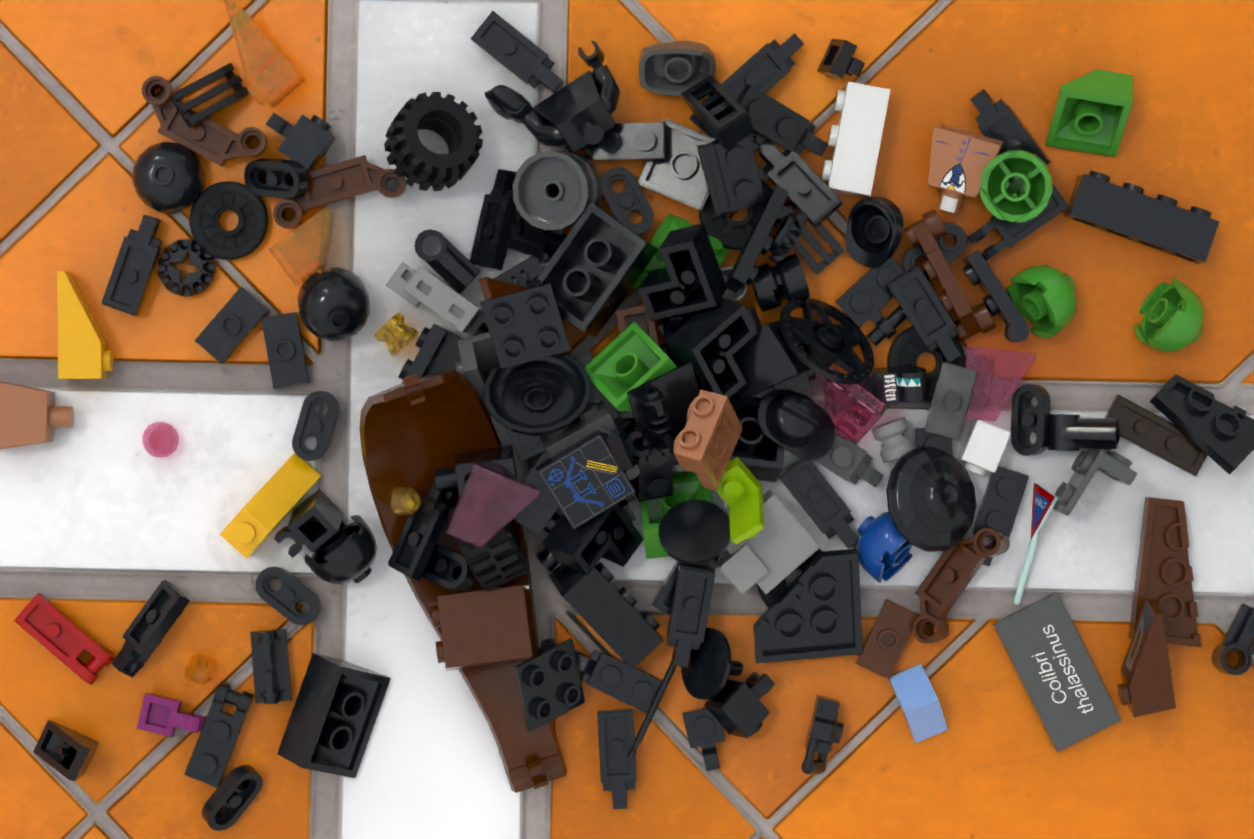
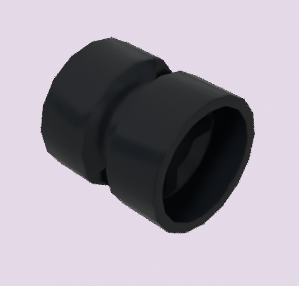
M796 253L785 256L775 266H771L768 263L758 265L760 268L752 282V287L761 312L780 307L784 299L790 302L793 299L801 300L810 297L806 278Z

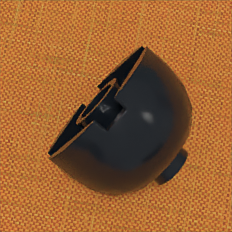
M161 142L148 147L139 155L133 167L132 181L138 197L146 206L161 213L175 214L194 204L205 188L206 174L200 159L192 150L179 143Z
M336 267L330 268L331 271H325L320 274L318 271L312 274L302 284L297 297L299 314L306 328L316 337L327 341L346 340L356 335L365 326L370 314L369 294L362 279L352 271Z
M359 515L351 516L354 522L347 526L341 521L339 531L318 547L312 557L307 554L305 555V563L320 579L331 584H346L351 581L359 583L371 573L372 569L370 566L374 562L377 553L376 540L370 527Z

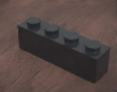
M1090 171L1089 175L1082 174L1078 176L1068 204L1069 207L1064 217L1197 264L1206 261L1219 225V221L1210 218L1211 212L1191 206L1190 211L1177 207V200L1158 194L1156 199L1143 195V188L1124 182L1122 187L1109 183L1111 177L1096 171Z

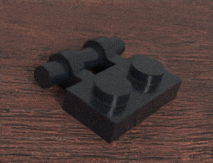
M892 257L879 268H871L835 301L858 328L867 320H871L876 327L867 335V338L875 346L885 338L890 339L897 332L895 329L907 319L900 306L886 318L878 312L889 300L894 298L886 284L905 273Z

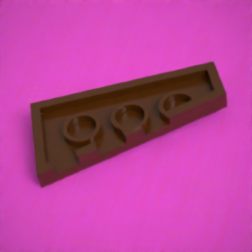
M1145 497L1129 630L1130 639L1134 635L1146 600L1154 598L1163 615L1166 642L1202 647L1196 623L1198 613L1197 605L1193 598L1191 581L1194 580L1192 566L1189 565L1187 549L1189 548L1184 501Z

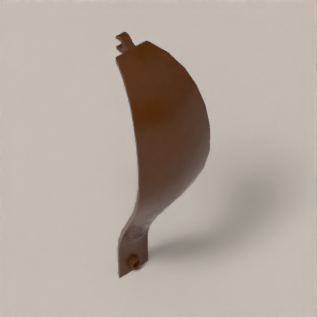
M455 370L430 374L418 378L417 374L402 378L404 383L368 397L361 409L359 431L363 462L382 528L392 551L396 546L415 501H421L423 496L428 493L435 479V469L455 467V455L502 447L491 417L477 390L466 376ZM470 472L467 474V476L470 478H477L480 476V474H478L477 472ZM458 488L451 508L470 500H460ZM513 495L497 496L503 508L513 497ZM508 515L528 561V573L494 589L523 585L533 658L539 655V643L524 527ZM448 517L437 544L463 555ZM404 575L432 626L431 606L438 605L437 596L486 590L479 584L476 578L469 589L464 592H456L423 577L418 581ZM433 626L442 641L441 627ZM525 661L458 669L488 722L511 790L517 793L532 787L537 789L548 785L549 781L564 777L567 770L552 722L550 721L531 732L527 729L515 666Z

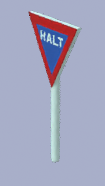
M1035 482L1033 488L1031 539L1014 597L1015 605L1021 603L1039 531L1059 498Z

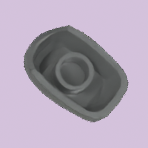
M673 41L644 47L639 58V81L641 86L649 92L664 95L682 96L681 93L708 76L714 77L716 70L715 54L707 45L694 41Z

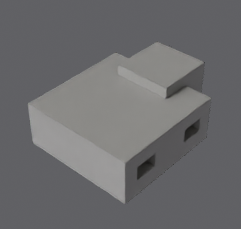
M402 262L386 284L388 288L413 306L418 308L420 303L424 304L463 333L468 332L482 312L480 308L421 266L415 271Z
M771 490L763 495L764 529L755 537L745 539L736 545L730 540L726 548L728 552L715 562L742 595L755 583L765 594H768L820 548Z

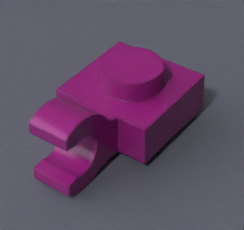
M146 693L137 729L169 737L174 736L176 727L198 733L203 728L205 716L180 712L182 705L180 700Z

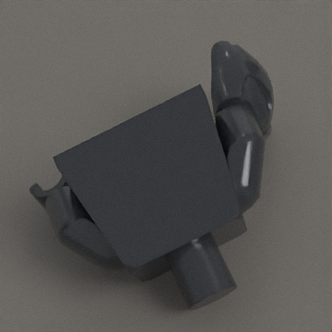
M592 40L595 52L591 56H586L581 47H579L578 53L586 65L592 67L594 71L591 73L589 70L536 106L532 107L521 94L504 85H498L486 91L485 98L498 115L508 120L513 119L517 123H523L540 144L556 147L564 145L572 152H575L587 144H598L603 139L604 133L614 127L616 123L612 113L617 108L620 90L608 66L602 64L605 57L604 52Z

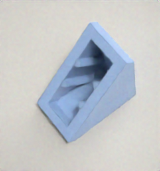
M922 664L890 676V683L915 743L948 730L940 702Z

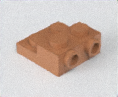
M700 390L699 395L691 402L688 408L686 426L677 435L673 446L674 455L681 468L695 472L703 488L713 491L718 490L743 429L728 396Z

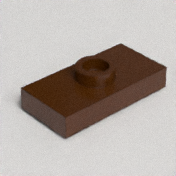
M885 599L863 646V654H859L856 664L889 679L919 614Z

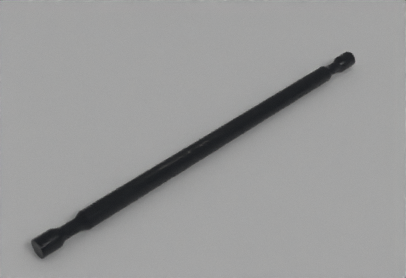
M672 661L635 738L633 748L627 755L632 760L677 667L674 666Z

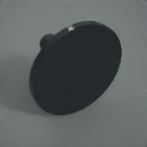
M704 500L681 502L669 509L660 522L659 539L661 546L670 557L683 563L700 564L711 561L723 553L730 542V520L727 514L714 503Z
M706 628L704 642L700 644L699 650L691 649L688 668L682 667L683 682L687 691L693 697L703 700L711 699L723 689L729 674L739 676L742 673L743 664L739 661L731 660L728 640L721 631L714 628Z

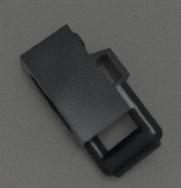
M820 695L816 697L805 743L807 751L801 766L802 771L806 774H822L826 770V759L831 751V745L833 743L839 744L844 723L837 720L840 705L837 699ZM815 752L819 753L817 760H814Z

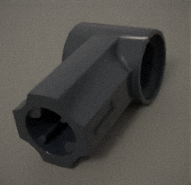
M425 230L417 236L414 246L418 256L431 266L459 294L481 272L437 230ZM430 235L438 237L441 241V250L435 256H427L421 248L424 238Z
M1050 414V440L1047 450L1079 451V448L1098 450L1118 449L1120 440L1119 419L1080 418V415Z
M1241 604L1223 641L1213 650L1212 654L1214 667L1219 672L1230 675H1241L1247 672L1252 663V655L1254 653V608L1245 604ZM1230 649H1234L1239 655V661L1233 668H1229L1225 663V655Z

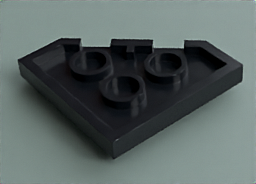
M857 549L820 552L754 623L753 636L756 664L863 654L859 554Z

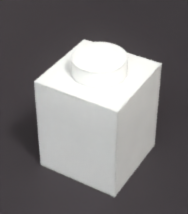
M973 419L957 459L965 461L964 468L975 474L984 476L985 471L995 473L1011 433L981 420Z

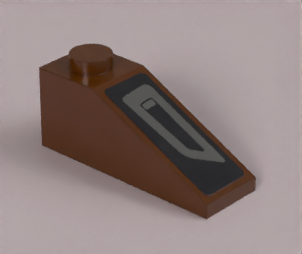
M1154 598L1147 599L1121 667L1123 683L1117 685L1121 704L1128 705L1134 717L1176 708L1163 615Z

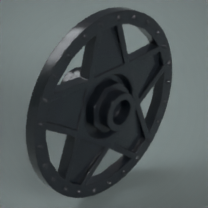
M812 298L793 299L781 311L779 325L785 342L797 358L812 371L828 380L841 384L860 383L872 372L874 355L870 343L863 332L844 313L825 302ZM803 308L805 319L792 317L790 313L795 309ZM828 315L842 325L833 324ZM797 340L803 343V348L800 346ZM858 345L862 350L864 363L853 351V348ZM835 363L849 374L833 371L829 368Z

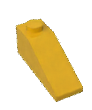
M57 271L58 379H108V372L113 371L112 350H107V342L71 272Z
M294 453L220 533V536L245 558L253 556L322 475Z

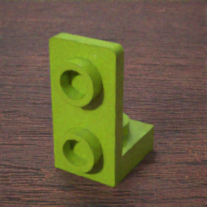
M736 457L729 461L716 491L729 506L730 540L735 545L745 539L755 537L764 529L762 484L743 462Z

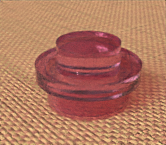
M156 422L149 425L144 431L142 438L143 446L154 457H167L177 449L179 436L176 429L169 423Z

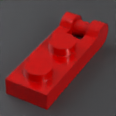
M41 593L36 594L14 620L90 685L99 677L97 673L104 665L109 666L115 659L111 651L99 644ZM85 649L93 655L87 664L78 658Z

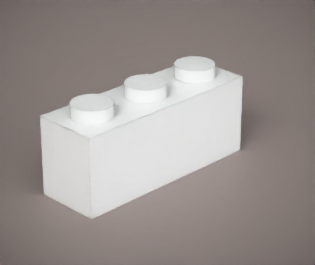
M847 82L845 90L838 89L834 110L841 112L838 125H831L828 146L834 147L832 160H825L821 180L826 181L827 186L833 192L864 198L871 196L891 89L854 82Z

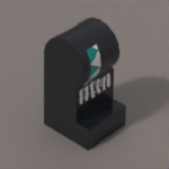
M923 367L873 368L868 377L858 383L860 408L874 407L876 404L917 402L927 399L926 369Z

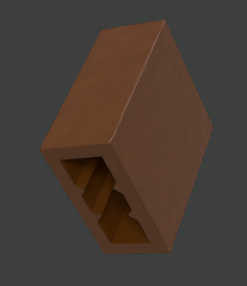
M523 585L497 588L490 591L481 590L437 596L438 605L431 606L433 626L441 627L442 641L435 642L438 663H445L446 671L527 661L532 658Z

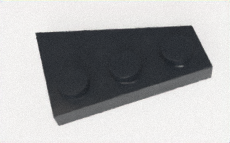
M1176 374L1149 401L1229 475L1254 450V419L1246 416L1247 411L1236 405L1231 408L1215 400L1213 393Z

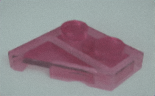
M966 346L964 368L979 371L966 418L995 421L1009 397L1020 384L1019 382L1029 366L1035 361L1036 354Z
M831 366V367L829 368V369H831V370H833V371L840 372V371H838L836 368H834L833 366ZM823 377L825 411L830 415L834 423L836 434L842 439L850 440L857 444L882 417L888 405L858 384H841Z
M473 465L445 534L482 547L530 502L534 501L540 491Z

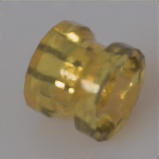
M400 312L388 320L374 335L378 341H384L387 344L388 352L393 357L401 352L419 334L414 327L407 326L404 322L405 317Z

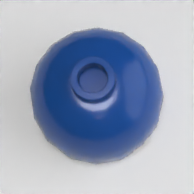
M884 512L876 518L869 516L860 525L858 533L861 536L857 542L860 565L878 583H881L882 579L885 581L891 579L912 558L913 555L909 553L912 545L897 531L889 512Z

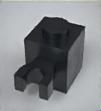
M273 113L266 123L270 128L285 137L278 151L291 160L299 162L307 171L314 170L335 139L334 136L328 133L332 126L315 114L311 119L301 115L295 126H293L276 113Z
M319 489L293 509L288 526L280 529L274 539L278 543L282 542L285 538H291L295 541V544L290 546L288 551L292 558L301 551L303 544L313 552L339 531L343 513Z
M752 672L745 683L727 679L723 689L704 705L729 735L748 738L759 731L763 724L762 721L770 713L759 699L769 692L775 683L767 674H762L760 677L757 672Z

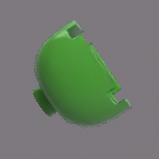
M1008 150L994 157L984 168L980 181V196L986 209L996 218L1003 221L1022 223L1037 217L1049 204L1053 193V177L1047 164L1036 154L1025 150Z
M1039 265L1022 270L1010 279L1013 284L1007 287V294L1023 319L1025 320V317H1027L1030 323L1034 325L1030 331L1042 338H1052L1062 331L1074 318L1077 311L1076 286L1068 274L1062 273L1060 270L1048 265Z
M1171 279L1173 283L1170 285L1162 282L1149 293L1138 312L1145 314L1141 321V326L1137 323L1134 326L1135 337L1143 344L1160 352H1177L1196 342L1203 332L1205 317L1203 303L1193 290L1177 279Z

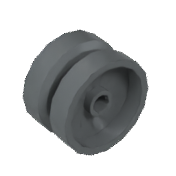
M569 150L539 152L526 159L517 170L512 186L513 200L520 215L532 226L543 230L573 228L590 202L599 206L602 197L601 178L595 166L585 156Z

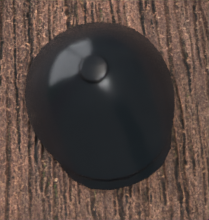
M879 196L862 199L852 208L848 217L845 236L846 249L851 258L865 267L879 268L892 257L900 244L904 228L903 217L899 208L891 200Z

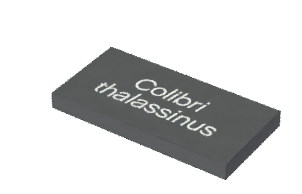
M1057 592L993 623L1057 752L1121 721Z

